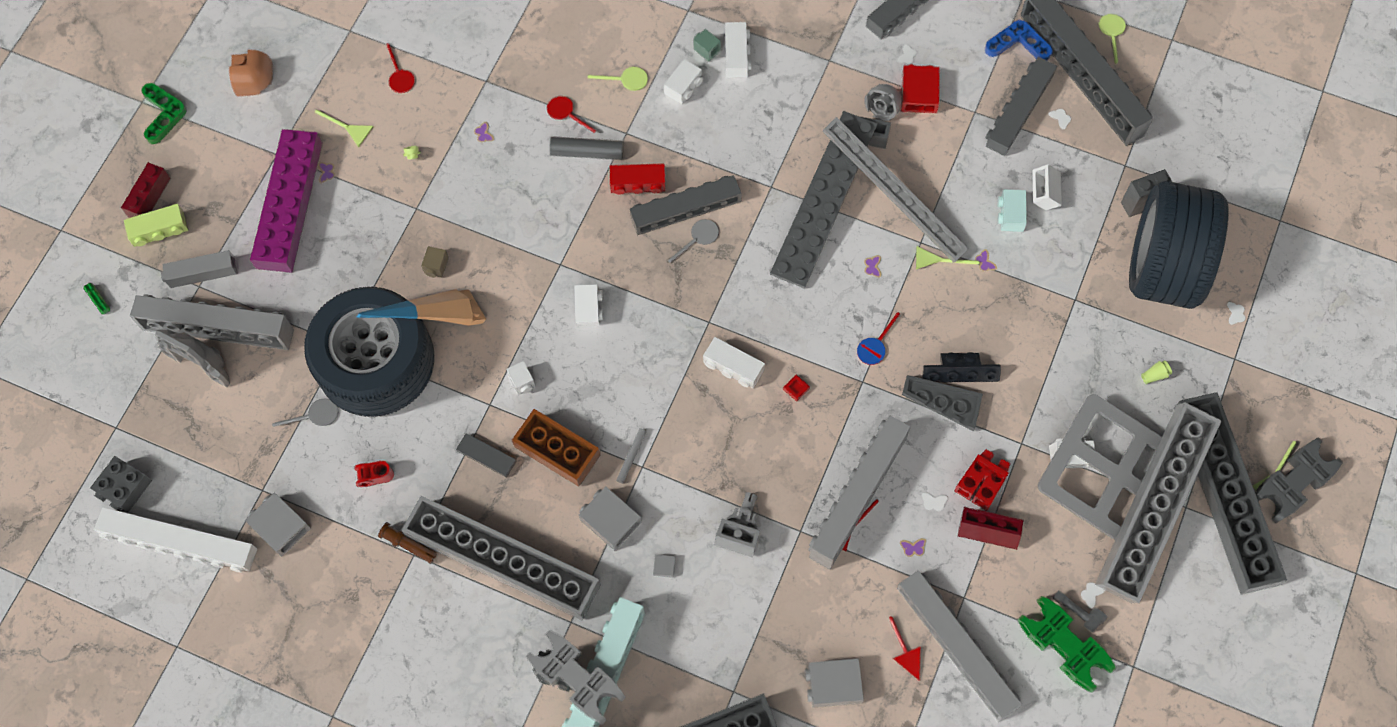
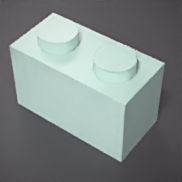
M1004 189L1002 195L998 197V207H1001V213L998 214V224H1001V231L1023 232L1027 224L1026 190Z

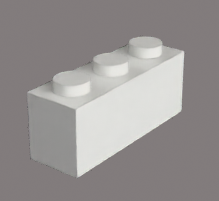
M725 22L726 78L748 77V70H751V59H747V55L751 54L750 44H747V40H750V29H746V22Z
M714 337L703 355V362L708 368L721 371L725 377L738 380L739 384L744 387L754 388L765 370L764 362Z

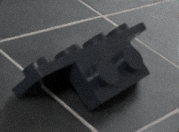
M940 353L941 365L923 366L922 379L933 382L1000 381L1001 365H981L979 353Z

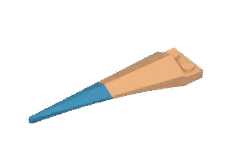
M454 289L359 312L357 315L358 318L426 319L467 326L483 324L486 320L469 289L461 291Z

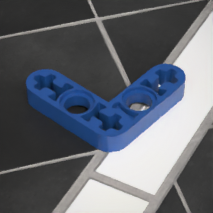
M1017 20L987 41L985 53L988 56L996 57L1019 41L1036 59L1040 57L1048 61L1052 54L1051 46L1023 20ZM1009 36L1011 41L1006 42L1002 37ZM1033 38L1036 40V43L1030 44L1027 39Z

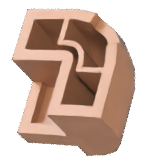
M247 50V54L232 55L229 76L236 96L258 95L269 84L271 85L273 63L267 54L257 50Z

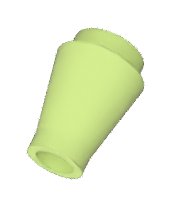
M1158 361L1146 372L1142 373L1141 377L1144 383L1148 384L1169 378L1172 370L1167 361Z

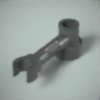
M1059 590L1053 597L1056 602L1067 607L1085 620L1084 626L1091 632H1095L1100 623L1103 624L1108 617L1104 612L1095 607L1090 613H1087Z

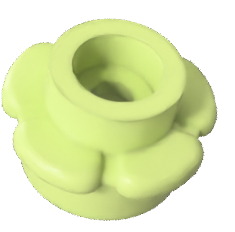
M418 146L405 147L403 156H406L407 159L418 158V154L421 151H419Z

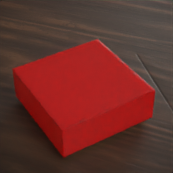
M797 374L783 387V390L796 402L810 389V386Z

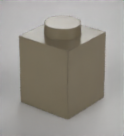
M427 247L421 265L424 274L432 278L436 276L443 277L449 259L446 250Z

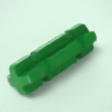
M92 283L84 285L83 289L102 315L109 312L110 307L106 304L96 287Z

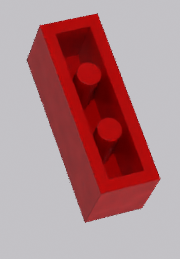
M665 163L610 165L611 193L621 195L624 193L666 192Z

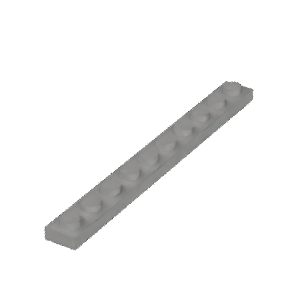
M837 117L823 129L822 132L953 263L968 250Z

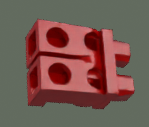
M987 449L981 455H977L954 492L970 501L979 484L982 483L972 503L985 511H988L1007 478L1010 463L1003 459L1000 460L998 465L992 463L991 460L994 454Z

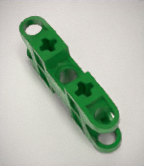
M1040 596L1037 599V603L1042 608L1043 620H1029L1026 616L1021 615L1018 618L1020 627L1041 651L1050 645L1066 660L1059 668L1075 684L1093 693L1097 687L1092 681L1090 668L1095 666L1112 673L1116 669L1113 660L1091 636L1083 643L1067 628L1073 619L1059 605L1044 596ZM1059 619H1061V621L1054 627L1053 625H1054ZM1048 631L1049 633L1041 640L1040 638ZM1079 661V663L1072 670L1071 668Z

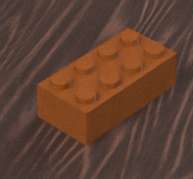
M536 409L532 410L512 439L516 449L578 487L601 456L598 447Z

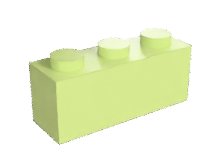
M178 204L124 220L128 240L134 247L144 246L146 243L160 241L165 237L180 235L188 231L184 212Z

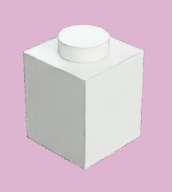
M524 361L506 369L518 395L521 393L526 394L535 387L533 378Z

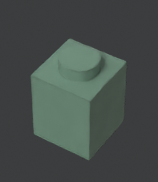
M704 29L701 33L695 35L693 49L709 62L721 51V41Z

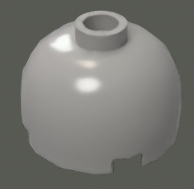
M879 84L867 93L864 103L867 111L875 114L873 115L875 119L889 121L899 112L902 98L898 90L892 85Z

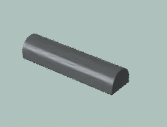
M552 136L550 138V156L622 160L624 141Z

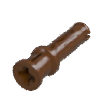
M388 522L382 526L378 533V538L390 541L394 547L400 546L429 564H432V559H435L437 556L436 552L405 536L401 530L398 531L391 527Z

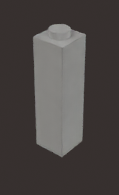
M230 250L165 263L162 264L161 278L170 288L236 275L235 258Z

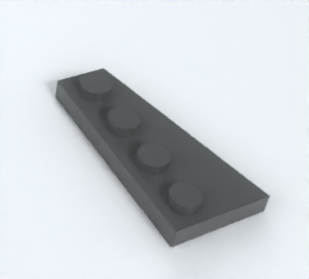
M909 375L906 376L902 392L903 396L974 432L982 393Z

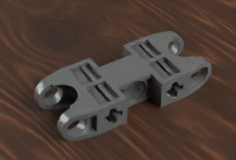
M1319 437L1299 448L1287 459L1294 467L1289 473L1284 475L1280 470L1274 472L1255 491L1258 501L1268 498L1274 502L1276 507L1272 517L1274 523L1296 512L1308 500L1301 492L1309 484L1315 490L1322 487L1336 474L1343 461L1339 457L1332 461H1324L1320 457L1319 449L1323 441Z

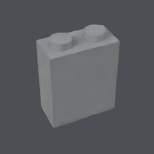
M607 487L603 490L599 489L594 494L593 500L589 504L586 503L579 511L580 521L614 551L642 523L641 517Z
M275 492L272 495H268L257 509L252 510L248 514V518L245 519L281 557L311 529Z
M859 659L810 662L808 669H805L806 681H810L811 688L807 690L808 702H812V708L862 704L864 699Z

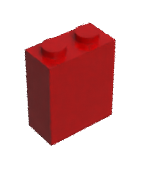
M914 64L903 66L901 112L937 113L939 107L940 67L932 65L916 66Z

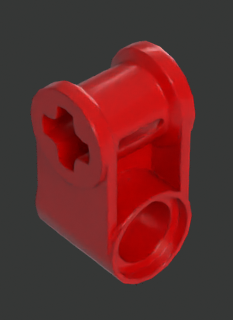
M385 461L361 463L354 466V470L357 471V487H369L388 483L394 477V470ZM382 469H387L385 474L380 475Z

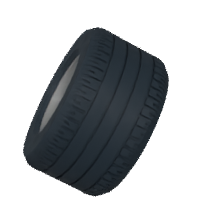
M1162 181L1152 188L1140 218L1131 256L1129 289L1135 297L1187 309H1193L1206 300L1219 269L1227 235L1229 207L1222 193L1216 190L1170 181Z
M367 286L337 294L336 297L327 301L313 316L305 335L304 353L310 373L332 403L342 410L355 415L378 417L401 410L408 406V404H411L414 399H417L427 386L433 372L434 347L422 319L357 317L359 312L408 301L400 294L389 289ZM369 334L367 338L361 339L363 335ZM388 336L385 341H380L382 337ZM356 348L354 352L348 353L350 349ZM357 365H362L360 369H354Z

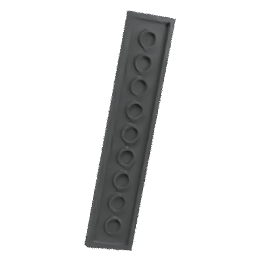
M843 111L839 120L868 148L877 128V123ZM831 140L770 272V275L804 289L858 171V167Z

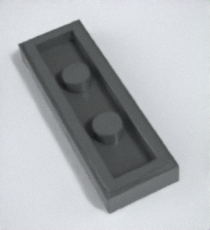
M467 433L456 448L457 452L506 478L517 462L516 459Z

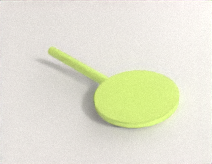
M1107 14L1100 19L1099 28L1104 34L1112 37L1114 62L1117 64L1118 56L1115 36L1124 32L1126 24L1120 16Z
M639 67L627 68L623 71L621 77L587 76L589 79L621 80L623 86L632 91L643 89L648 81L646 72Z

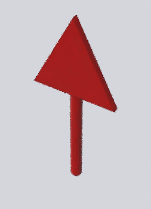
M890 616L889 620L904 651V654L892 659L920 681L921 646L908 651L893 617Z

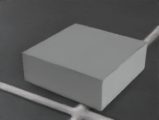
M655 554L653 576L673 578L675 556Z

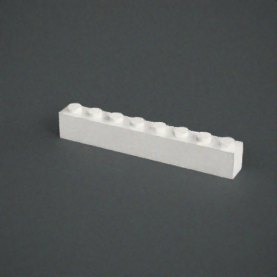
M103 507L94 527V530L100 534L99 537L106 540L115 538L118 539V542L130 545V542L136 543V546L148 550L149 547L156 548V552L162 554L172 552L174 556L182 559L188 556L192 557V560L195 562L204 563L208 561L212 562L211 565L223 568V566H228L230 570L242 573V570L250 571L257 552V548L250 543Z

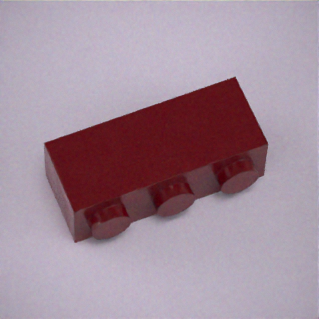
M147 162L121 206V209L128 218L153 210L171 179L165 169Z
M964 507L957 536L1017 550L1024 520Z

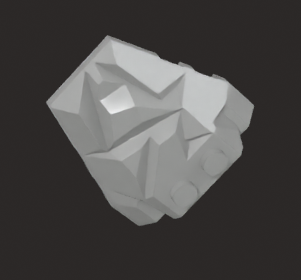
M169 329L157 330L155 338L158 341V348L166 356L181 363L183 358H186L199 365L213 381L225 387L229 386L228 374L223 369L225 361L220 356V351L213 347H208L202 341L185 332L177 334Z

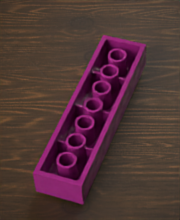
M282 129L250 257V261L256 269L293 272L323 144L317 132Z

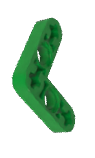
M147 83L141 90L143 96L163 111L145 129L144 137L150 144H158L185 116L187 110L180 100L156 84ZM149 91H154L156 96H154V94L150 93ZM162 98H168L165 104H160ZM165 119H169V120H170L167 125H165V126H162V125H161V122H162L163 120H165Z

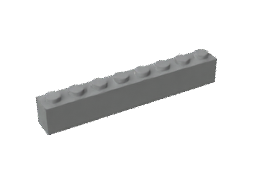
M919 570L899 583L898 591L997 721L1000 722L1022 705L1019 695L1016 691H1011L1006 685L1008 683L1006 678L1001 673L998 674L993 668V661L988 656L985 657L980 651L981 646L975 639L972 640L967 634L968 629L966 626L956 620L953 609L950 606L946 607L939 591L933 590L929 585L930 580L924 573L921 574Z

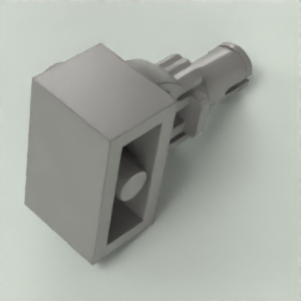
M747 492L745 493L738 516V508H735L733 514L727 519H721L714 545L752 557L760 530H757L755 522L757 515L755 513L752 520H750L757 496L753 494L749 502L751 493Z

